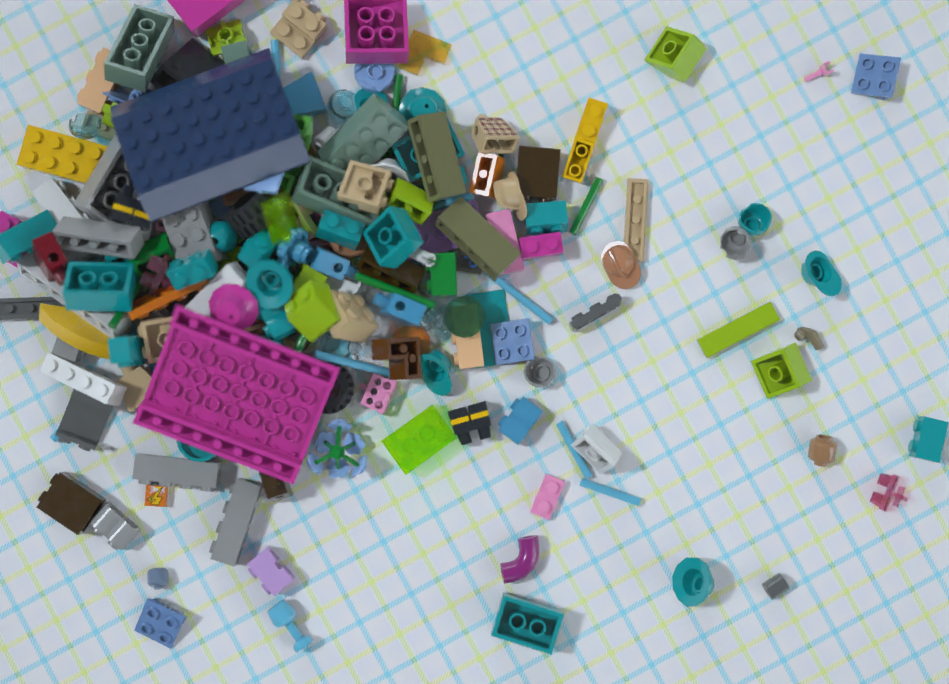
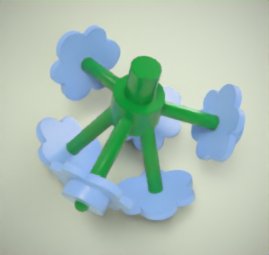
M342 419L331 421L327 427L337 431L336 438L333 437L334 434L332 432L320 431L317 439L314 440L318 453L326 451L329 454L319 459L317 455L309 452V458L307 459L309 469L320 475L323 469L322 462L331 458L330 464L326 466L331 478L345 477V473H348L351 469L347 461L354 465L353 477L363 473L367 467V456H361L355 461L345 454V450L350 455L354 453L356 455L361 454V450L365 448V442L361 440V435L352 432L347 433L346 439L343 442L345 446H341V430L347 431V429L352 428V425L347 424Z

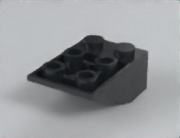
M191 38L159 67L150 83L157 89L222 66L224 63Z

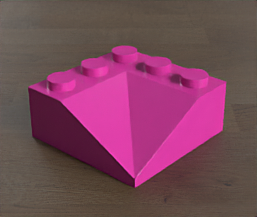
M344 0L346 64L408 63L407 0Z

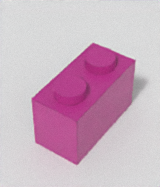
M561 232L522 237L518 240L523 261L557 256L564 253Z

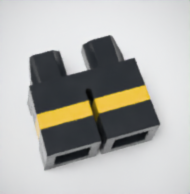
M124 184L114 198V203L107 220L123 225L128 224L141 227V231L147 232L150 230L151 222L140 200L132 198L135 187Z
M486 401L468 406L472 424H470L466 406L447 411L454 434L458 436L461 445L472 443L469 431L478 430L480 440L491 437L489 427L491 422Z

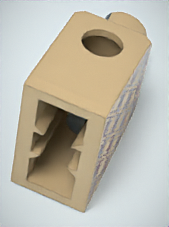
M480 114L476 117L471 132V137L480 154L514 153L520 137L504 119L500 117H487L485 114Z

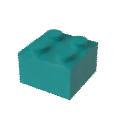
M389 206L362 232L379 265L384 267L397 268L424 243L407 210Z

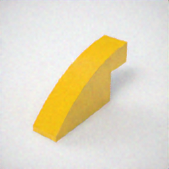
M40 303L39 321L51 333L81 351L110 359L107 339L109 337L73 311L66 310L65 307Z

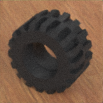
M249 191L229 209L225 219L241 238L246 239L268 227L278 217L283 205L272 193L259 194L258 192Z
M326 362L340 368L336 377L340 384L339 394L334 399L327 400L322 414H332L343 410L350 404L351 398L354 396L355 385L351 374H349L346 368L336 363Z

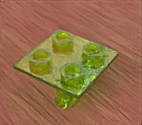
M285 190L261 203L272 244L280 240L283 242L291 240L290 236H292L290 229L298 227L289 191Z

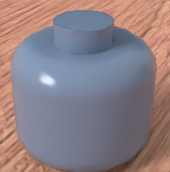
M166 568L148 570V585L154 587L155 590L163 589V586L169 583L168 570Z

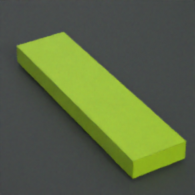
M770 301L697 339V342L704 356L708 358L779 321L780 318Z

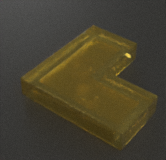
M413 29L409 39L408 63H400L398 68L418 76L425 58L444 65L452 44Z

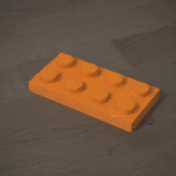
M209 278L177 291L172 283H169L135 299L132 303L131 312H128L132 320L138 318V320L143 319L154 309L162 310L169 305V302L175 299L180 301L188 296L187 293L191 291H201L209 283Z

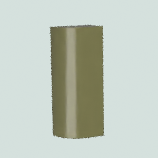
M445 112L418 115L408 120L407 124L428 202L444 200L467 193Z
M461 196L438 216L435 226L494 282L521 254Z

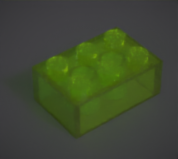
M432 404L381 442L403 473L407 475L457 439V437Z

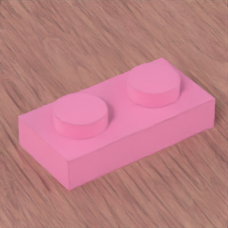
M545 474L530 512L550 520L565 481Z

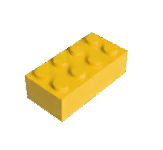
M28 125L17 165L28 170L85 185L108 146Z

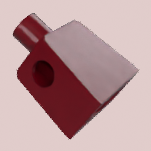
M49 232L32 240L33 257L49 282L56 280L59 286H63L68 261L53 233Z

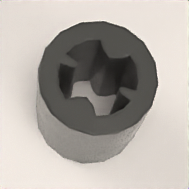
M780 573L762 583L764 590L771 600L790 589Z

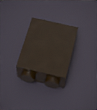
M519 146L516 175L525 202H531V199L539 200V203L556 201L561 149Z
M66 471L59 474L56 473L50 480L51 486L48 491H44L38 498L39 504L36 508L76 535L83 534L106 501V498Z

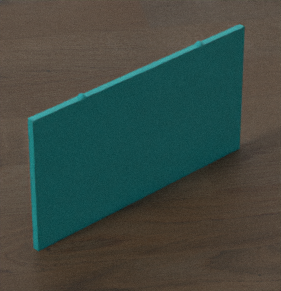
M503 289L465 295L467 305L477 304L484 360L483 367L496 365L490 324L509 321Z

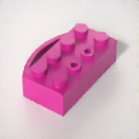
M168 0L196 38L246 1Z

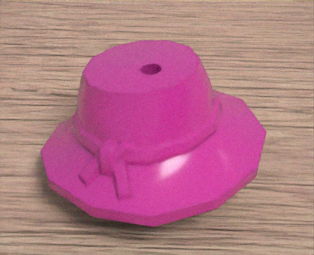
M223 284L213 291L209 300L210 315L213 319L241 330L251 326L258 315L257 300L248 289L239 284Z

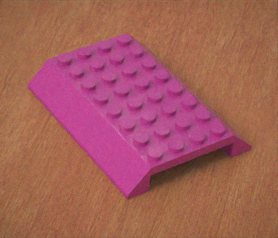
M177 305L170 322L169 333L133 424L294 485L340 368Z

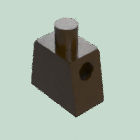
M259 472L268 500L276 502L294 496L290 483Z

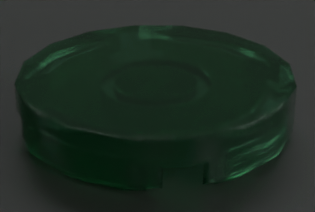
M461 296L453 299L446 306L444 323L447 329L455 336L462 338L472 337L482 329L485 321V312L480 302L476 299Z

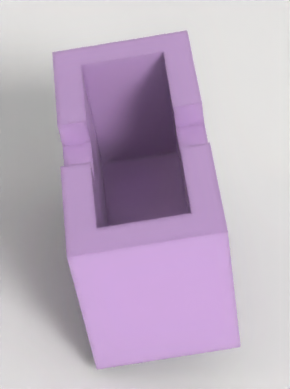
M268 546L247 565L250 567L248 568L250 574L262 581L263 584L261 586L268 594L272 593L275 596L296 577L286 565L280 566L277 562L280 558Z

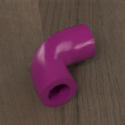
M538 535L518 538V557L513 561L500 563L504 584L526 578L535 569L539 560L540 549Z

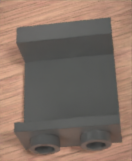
M73 389L55 436L59 437L58 440L61 442L79 444L78 447L83 450H95L113 405L105 404Z

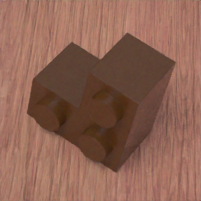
M420 337L371 339L372 360H389L390 380L422 378Z

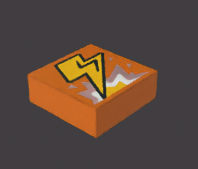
M146 485L144 506L167 507L168 487Z

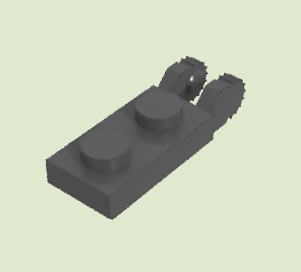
M620 294L609 295L605 303L601 304L598 302L589 308L590 311L584 315L580 312L571 318L572 321L569 323L571 330L575 332L616 309L622 302Z

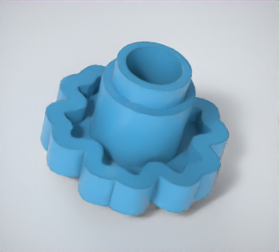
M300 227L296 229L291 228L278 246L276 252L278 256L277 262L284 265L286 269L290 266L294 267L297 263L309 264L315 255L314 249H312L311 245H309V240H307L309 233Z

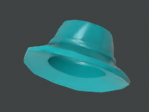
M421 87L411 89L402 98L398 111L408 121L423 114L445 112L446 114L444 100L435 90Z
M273 260L258 261L249 268L245 278L246 288L255 297L257 304L265 309L281 307L289 302L294 291L291 274L284 265Z
M689 557L677 564L672 575L673 590L676 597L686 607H697L706 600L707 596L714 589V579L708 564L700 558Z

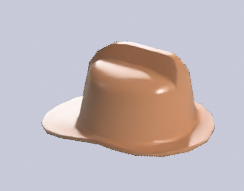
M620 241L611 242L605 246L602 251L601 260L610 281L621 289L634 287L640 280L641 270L631 248Z

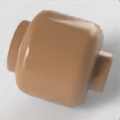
M816 435V437L810 440L809 459L814 461V465L821 467L834 462L837 443L833 441L831 436Z

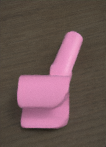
M825 62L820 66L819 70L804 77L805 81L807 82L817 76H828L834 69L831 71L825 69V66L831 62Z

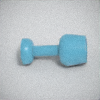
M285 599L267 611L273 625L278 628L285 625L296 642L293 648L296 653L313 641L308 635L302 636L291 621L295 617V610Z

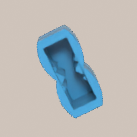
M524 397L521 400L516 398L510 406L513 411L509 416L504 414L497 424L500 426L498 431L517 445H519L543 412Z

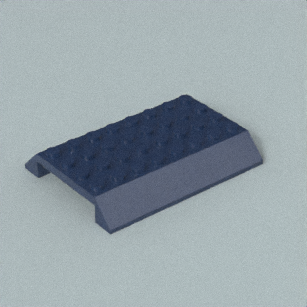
M269 48L111 107V120L137 196L150 222L311 162Z

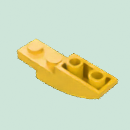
M588 97L562 177L582 183L608 103Z

